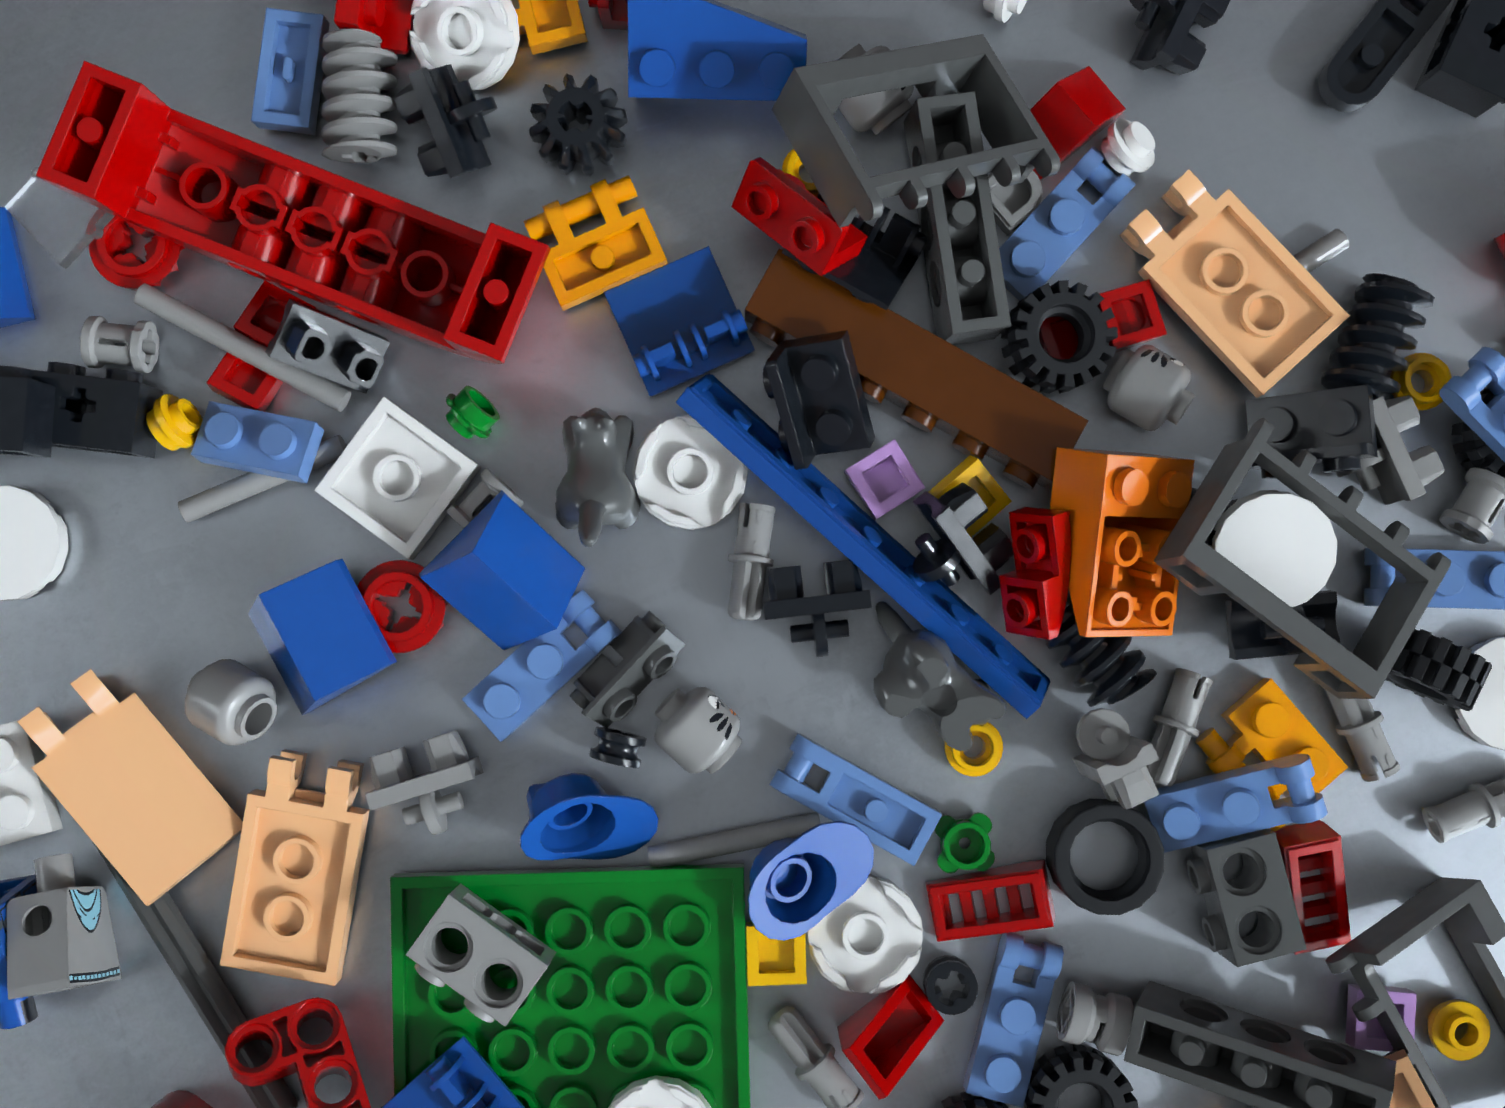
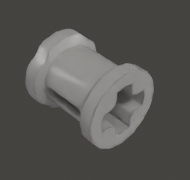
M89 316L82 326L80 335V352L84 364L89 368H102L106 363L133 366L137 372L150 373L157 363L159 355V336L156 325L152 321L144 320L138 321L136 325L108 323L102 316ZM115 343H125L126 345L117 346Z
M1474 467L1470 468L1464 479L1467 485L1453 508L1443 511L1439 521L1448 530L1462 538L1475 543L1485 544L1494 535L1490 528L1505 506V478L1494 472Z
M485 468L480 474L482 481L459 506L452 504L446 512L464 529L501 490L520 507L525 502L501 479Z

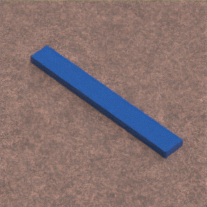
M708 373L686 388L676 401L682 409L921 625L945 640L952 653L1024 718H1029L1041 707L1051 682L1050 678L940 579L933 582L920 580L913 570V562L916 558L814 465L810 463L807 469L795 470L790 452H785L781 446L779 434L713 374Z

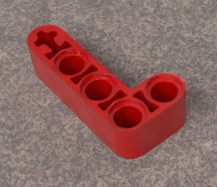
M319 997L303 1000L246 1021L237 1026L229 1035L225 1046L226 1061L232 1076L242 1085L251 1087L265 1085L297 1072L307 1108H371L342 1014L338 1007L330 1000ZM321 1018L330 1023L333 1031L327 1040L320 1044L312 1045L300 1039L298 1036L299 1028L309 1019ZM253 1040H263L269 1043L273 1048L271 1057L260 1067L249 1068L238 1062L239 1051L246 1043ZM327 1075H341L348 1080L351 1086L346 1098L333 1104L321 1101L315 1093L316 1085Z

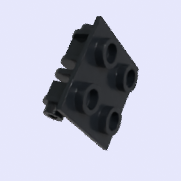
M819 193L818 196H817V198L820 199L822 202H824V200L822 199V197H821V195H820V193ZM886 206L874 227L866 223L860 215L858 218L854 217L851 224L868 236L860 254L823 275L848 289L857 299L866 303H874L885 310L890 306L929 238L919 232L921 225L915 224L897 213L893 215L885 233L882 232L881 229L891 210ZM783 248L782 253L784 255L797 261L798 264L806 271L813 274H817L811 268L805 265L802 261L796 258L793 254H791L789 251Z

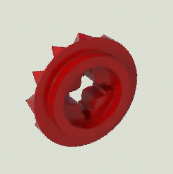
M104 210L95 219L89 234V253L97 271L109 282L137 291L144 283L150 286H161V280L170 272L179 271L177 260L180 251L185 249V247ZM129 227L145 238L151 237L152 241L144 246L147 253L145 256L146 262L135 254L126 252L133 245L130 237L133 234Z
M404 560L388 561L377 565L361 579L357 586L392 653L411 652L428 645L444 626L443 620L448 604L442 596L419 577V573L424 567L421 564ZM410 585H412L409 591L411 594L409 604L416 608V612L422 614L421 618L418 616H402L398 623H394L392 629H390L394 621L392 620L394 610L387 606V602L379 599L380 595L384 597H401L404 591L408 590Z

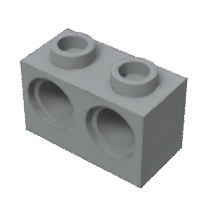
M460 883L446 897L406 953V956L416 962L415 970L425 980L438 987H444L447 984L465 997L464 1005L476 1017L489 1023L496 1020L506 1027L543 975L556 952ZM455 928L461 931L468 942L467 952L461 954L450 952L442 942V929ZM505 964L511 967L517 975V986L513 988L497 986L490 977V966Z

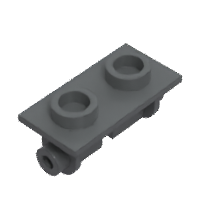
M648 611L643 618L637 615L610 644L623 660L615 666L604 654H601L573 683L576 689L570 694V697L583 709L581 713L584 716L608 728L613 722L623 719L632 711L637 703V696L653 679L662 677L673 667L677 660V653L686 644L665 628L666 625L651 611Z

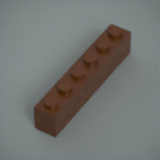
M778 249L745 307V321L752 324L749 330L752 335L768 345L777 347L781 341L848 330L865 399L876 404H881L883 399L892 402L904 409L901 417L908 423L929 433L936 427L955 438L951 445L967 456L972 455L980 461L983 460L985 455L1005 466L1002 472L1004 476L1023 487L1033 489L1036 483L1042 487L1053 483L1057 447L1074 448L1089 420L890 309L885 310L874 303L863 302L854 297L848 289L834 281L806 271L797 261L784 255L782 249Z

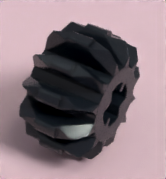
M566 73L563 78L564 90L558 92L553 86L545 84L543 93L549 104H532L530 112L538 123L530 127L529 134L533 142L542 144L539 154L545 163L558 159L560 172L568 175L573 170L576 162H579L584 175L591 177L594 173L591 161L598 158L604 165L612 166L614 158L608 147L621 148L625 146L626 136L619 128L628 122L625 109L615 107L618 97L614 89L610 87L599 92L597 78L591 74L585 79L581 88L576 86L573 76ZM576 119L582 125L588 122L589 127L581 132L576 127L569 128V124Z

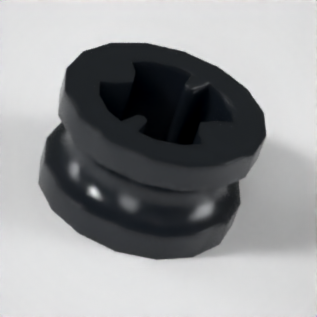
M596 727L594 735L598 737L599 744L597 747L590 749L589 756L591 758L618 766L640 768L642 760L638 758L637 750L640 747H645L647 738L622 730Z
M944 955L935 958L929 963L923 973L922 985L925 994L936 1010L943 1014L957 1015L973 1006L978 995V983L971 968L964 960L956 956ZM951 971L959 972L957 977L961 984H965L963 991L953 990L949 999L942 998L943 993L938 985L935 986V982L938 978L948 979Z

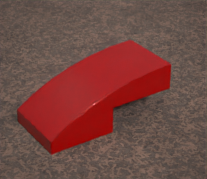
M1150 279L1100 293L1104 300L1097 307L1101 312L1111 308L1115 316L1106 321L1107 328L1117 327L1118 338L1109 342L1110 346L1117 347L1115 353L1167 334ZM1048 317L1043 321L1039 330V340L1044 351L1056 359L1063 360L1072 357L1078 346V336L1072 324L1061 317Z
M264 280L233 327L237 332L268 347L269 342L280 327L289 298L314 309L316 307ZM229 353L225 354L206 382L213 392L243 408L266 412L283 384L281 380Z

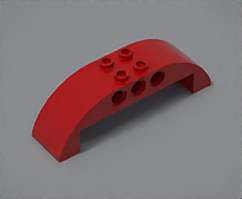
M87 61L83 62L36 173V176L85 202L227 266L411 339L461 356L494 364H504L550 252L549 245L490 222L486 234L173 110L142 83Z

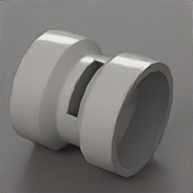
M1073 981L1069 982L1062 995L1058 1010V1039L1075 1045L1087 1041L1094 1043L1100 1052L1115 1056L1121 1055L1128 1043L1133 1020L1132 999L1129 996L1114 992L1108 993L1105 996L1098 995L1088 985Z

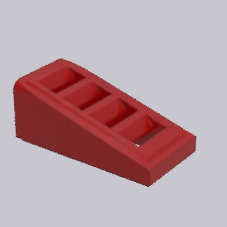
M1321 820L1284 826L1277 831H1273L1277 836L1307 948L1306 950L1294 952V954L1330 948L1350 942L1351 934L1341 835ZM1319 869V875L1300 878L1301 872ZM1320 893H1324L1325 898L1302 901V897ZM1329 915L1330 922L1305 927V919Z
M1044 859L933 880L926 884L937 942L1054 927L1055 909ZM1030 883L1034 907L1024 908L1019 885ZM1006 887L1010 906L1009 912L1000 913L996 888ZM982 890L987 916L977 918L972 891ZM959 893L964 921L954 923L948 894Z

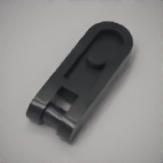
M1376 0L1330 58L1319 75L1318 89L1322 99L1329 107L1340 112H1353L1364 107L1380 93L1452 0H1405L1418 10L1416 14H1413L1400 4V0Z

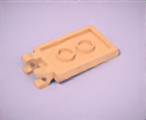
M1190 169L1176 180L1161 197L1176 213L1184 216V219L1166 233L1155 217L1145 209L1119 235L1135 252L1150 260L1138 271L1144 280L1150 279L1152 288L1256 398L1264 395L1350 317L1230 189L1226 190L1215 200Z
M90 669L70 684L93 712L65 733H62L48 714L43 712L39 706L17 722L47 755V757L32 767L34 772L146 906H150L241 833L243 821L135 692L119 703Z
M284 749L281 751L280 756L273 755L269 758L266 791L255 789L247 794L220 966L335 986L342 979L370 809L353 806L360 786L364 763L341 759L338 761L337 767L330 766L327 770L324 793L298 788L304 774L307 753Z

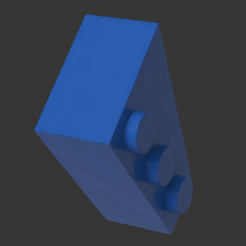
M628 0V97L776 101L793 69L806 66V34L741 9L733 8L715 0Z

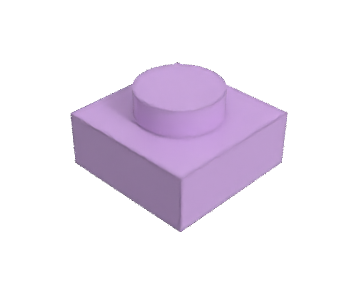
M895 439L844 471L874 520L926 489Z
M1348 984L1345 1043L1361 1050L1391 1052L1393 1047L1376 1017L1365 1022H1360L1356 1018L1352 1006L1361 1000L1364 995L1358 984ZM1384 986L1414 1039L1417 993L1407 988Z

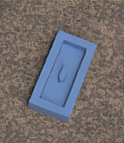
M266 8L251 121L258 128L315 135L323 79L322 61L326 55L322 47V38L329 32L330 23L323 14Z
M209 401L191 455L202 463L307 484L324 429L314 421Z

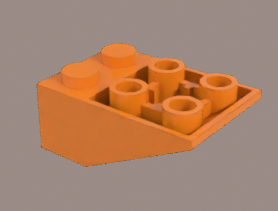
M1057 447L1050 509L1068 510L1070 515L1071 568L1069 592L1080 636H1172L1177 609L1179 580L1155 563L1154 559L1189 504L1195 460L1146 453Z

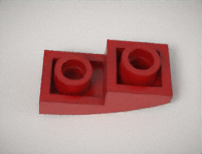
M1023 507L1009 512L1016 570L999 575L1006 632L1051 640L1058 637L1068 596L1071 568L1070 515L1068 510Z

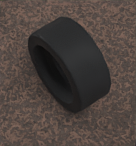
M1087 799L1069 806L1054 821L1046 839V865L1054 884L1077 906L1097 915H1122L1141 907L1156 892L1164 873V847L1156 828L1140 812L1132 808L1126 810L1117 801ZM1096 822H1113L1123 826L1133 836L1138 848V863L1132 876L1122 886L1112 890H1095L1084 885L1075 876L1070 863V849L1075 837L1086 826Z

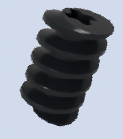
M1372 273L1366 274L1362 278L1365 283H1362L1355 290L1354 300L1357 304L1350 307L1347 311L1350 315L1346 319L1349 326L1339 331L1337 342L1341 347L1331 352L1329 363L1333 369L1323 373L1321 384L1326 389L1368 384L1372 386L1373 399H1376L1380 392H1399L1401 384L1387 376L1388 371L1403 372L1408 370L1409 362L1396 355L1395 352L1397 349H1416L1418 341L1404 333V329L1424 328L1426 318L1412 311L1413 307L1427 308L1433 306L1435 297L1408 280L1387 274Z
M1068 588L1066 607L1058 637L1048 640L1046 645L1049 649L1064 645L1068 646L1069 651L1059 663L1062 668L1078 664L1082 666V671L1073 681L1076 688L1092 683L1095 684L1096 690L1086 701L1090 707L1103 703L1110 705L1121 701L1143 688L1157 675L1154 669L1139 671L1146 659L1141 650L1124 652L1131 643V636H1080Z

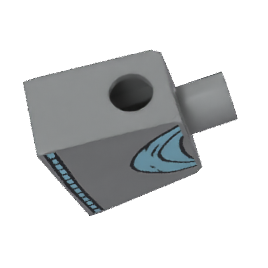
M72 853L35 859L34 868L37 893L9 899L6 906L8 1000L122 979L107 895L102 886L76 887Z

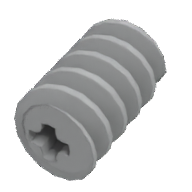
M339 29L326 33L322 38V47L327 53L323 57L322 70L328 76L323 80L322 93L328 100L323 103L321 115L328 123L322 128L321 138L329 146L323 149L321 155L328 159L346 163H371L397 154V147L395 145L380 141V136L396 133L397 124L394 121L381 118L380 113H388L397 109L394 98L381 95V91L396 88L398 79L394 75L381 72V68L395 66L398 62V56L394 52L382 49L381 43L383 40L372 32L361 29Z

